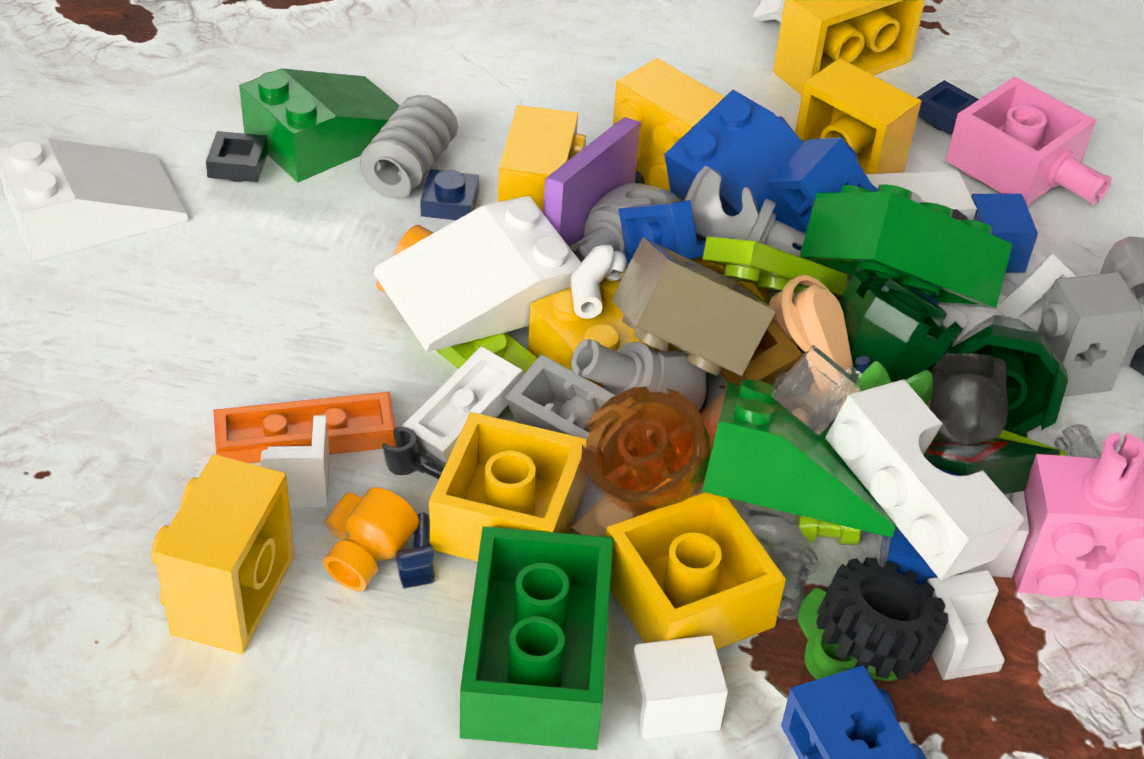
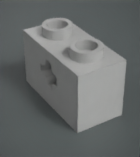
M1119 272L1056 279L1048 303L1042 309V320L1038 332L1041 333L1067 370L1068 384L1064 397L1111 391L1143 312L1142 307Z
M542 354L505 396L515 422L589 439L586 473L610 487L614 486L647 444L636 407L633 404L586 378L574 374L573 371Z

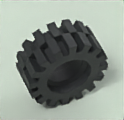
M866 557L863 564L857 558L851 559L846 566L842 564L837 569L817 611V614H819L816 620L817 628L824 629L822 639L827 645L836 643L839 645L835 654L843 661L850 655L857 659L854 668L864 665L866 670L869 665L875 667L877 677L888 679L892 670L897 679L908 678L910 672L917 675L926 666L946 629L948 613L943 612L946 606L942 598H931L935 589L928 582L918 585L915 582L918 577L916 573L909 569L905 575L897 572L898 564L886 561L884 567H880L876 558Z

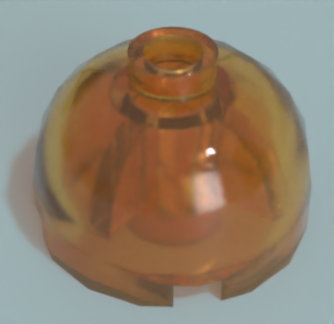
M647 386L633 387L611 397L592 415L587 425L590 434L586 440V449L582 444L581 457L595 487L619 509L642 515L659 508L684 502L688 498L693 497L702 487L711 455L710 436L696 405L679 391L666 388L669 394L663 392L649 393Z

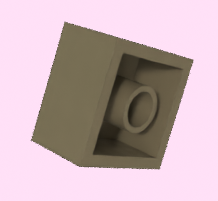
M645 237L640 241L611 299L624 313L622 322L636 330L634 333L636 338L661 351H667L671 343L689 354L687 360L690 363L717 376L722 368L740 376L743 375L776 310L743 284L726 278L722 274Z

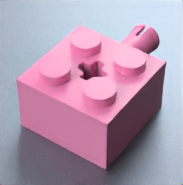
M1015 76L957 115L945 161L964 171L966 175L983 182L1002 194H1022L1027 206L1051 188L1059 185L1087 200L1091 205H1096L1097 202L1103 199L1112 181L1110 176L1103 175L1082 163L1096 120Z
M1114 433L1108 436L1103 444L1100 458L1036 454L1024 491L1029 534L1013 574L1017 593L1044 594L1050 597L1105 598L1111 601H1141L1144 594V443L1139 438L1126 433L1120 450L1116 453L1115 451L1121 439L1120 434Z

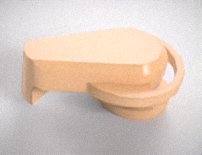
M802 275L789 280L783 291L774 294L770 299L769 306L776 310L773 320L795 346L800 347L806 353L816 380L812 382L807 396L813 401L819 402L851 389L856 382L844 314L836 297L818 279ZM797 284L809 286L798 293L793 292Z

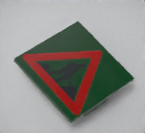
M965 433L934 438L925 451L924 457L934 467L964 475L984 471L1003 494L1025 491L1036 454L1060 456V450L975 433Z

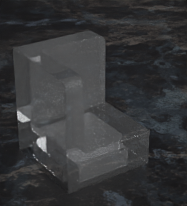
M812 344L787 373L782 371L776 377L771 396L820 436L837 417L848 395L861 390V373L853 366H850L845 371Z

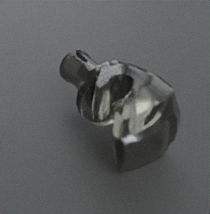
M944 354L933 364L931 369L933 392L929 401V408L942 422V426L935 437L964 445L979 444L998 437L1006 424L1008 412L1009 383L1006 361L983 354Z

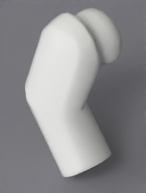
M611 245L594 247L571 275L574 312L581 318H594L601 313L602 300L599 285L603 278L612 282L620 279L619 271L625 272L627 259L622 252L613 251Z

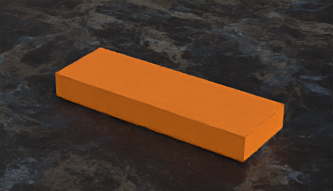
M390 391L213 409L216 455L245 463L260 462L261 452L268 450V446H312L314 415H326L329 455L382 449L383 443L397 447L393 434L396 425Z

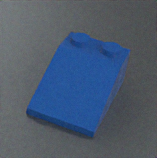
M732 89L664 154L670 191L677 198L684 201L696 174L704 166H708L719 171L722 175L719 197L722 203V210L726 215L736 216L741 212L742 189L750 187L759 212L766 198L775 201L776 204L772 211L777 214L775 220L800 230L768 183V180L804 142L772 111ZM792 244L793 248L801 251L802 247Z

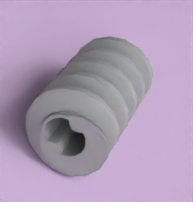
M415 95L407 98L362 152L360 166L366 182L376 192L386 197L395 199L408 197L411 189L416 188L423 181L424 176L432 169V165L438 161L441 153L448 148L449 143L457 136L459 127L457 118L452 110L441 100L429 95Z

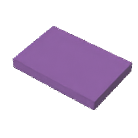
M624 117L545 178L543 214L568 246L577 243L585 237V222L590 215V210L603 196L626 183H635L641 122Z

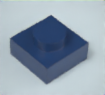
M943 80L917 97L922 100L918 117L929 122L934 128L951 135L958 113L979 99Z
M430 169L420 200L421 216L458 220L474 211L479 193V175L460 173L455 170L442 171Z

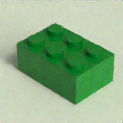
M880 184L877 192L857 186L843 185L840 192L816 193L800 253L801 258L848 274L850 277H853L854 274L863 269L877 273L871 282L873 284L884 285L887 278H890L939 300L940 305L997 308L1013 243L992 235V226L975 220L952 218L953 210L951 208L931 202H921L919 204L911 200L913 193L910 190L894 185Z
M482 526L460 687L461 739L597 750L603 703L613 537Z

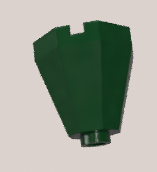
M863 269L853 275L842 294L840 303L844 314L854 371L857 372L855 361L861 356H868L871 364L874 361H878L886 369L891 382L906 380L927 370L951 349L963 328L956 321L946 328L942 323L948 314L940 306L904 284L887 278L883 287L872 284L871 282L877 273Z
M993 315L974 326L951 347L940 387V402L947 411L950 409L953 413L1028 438L1027 432L1041 425L1042 431L1056 423L1068 384L1067 370L1041 333L1019 319Z

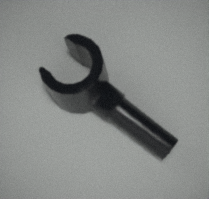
M405 427L394 429L393 434L397 448L388 444H382L385 462L389 471L395 475L402 476L417 470L439 480L445 466L431 460V457L420 453L416 433Z

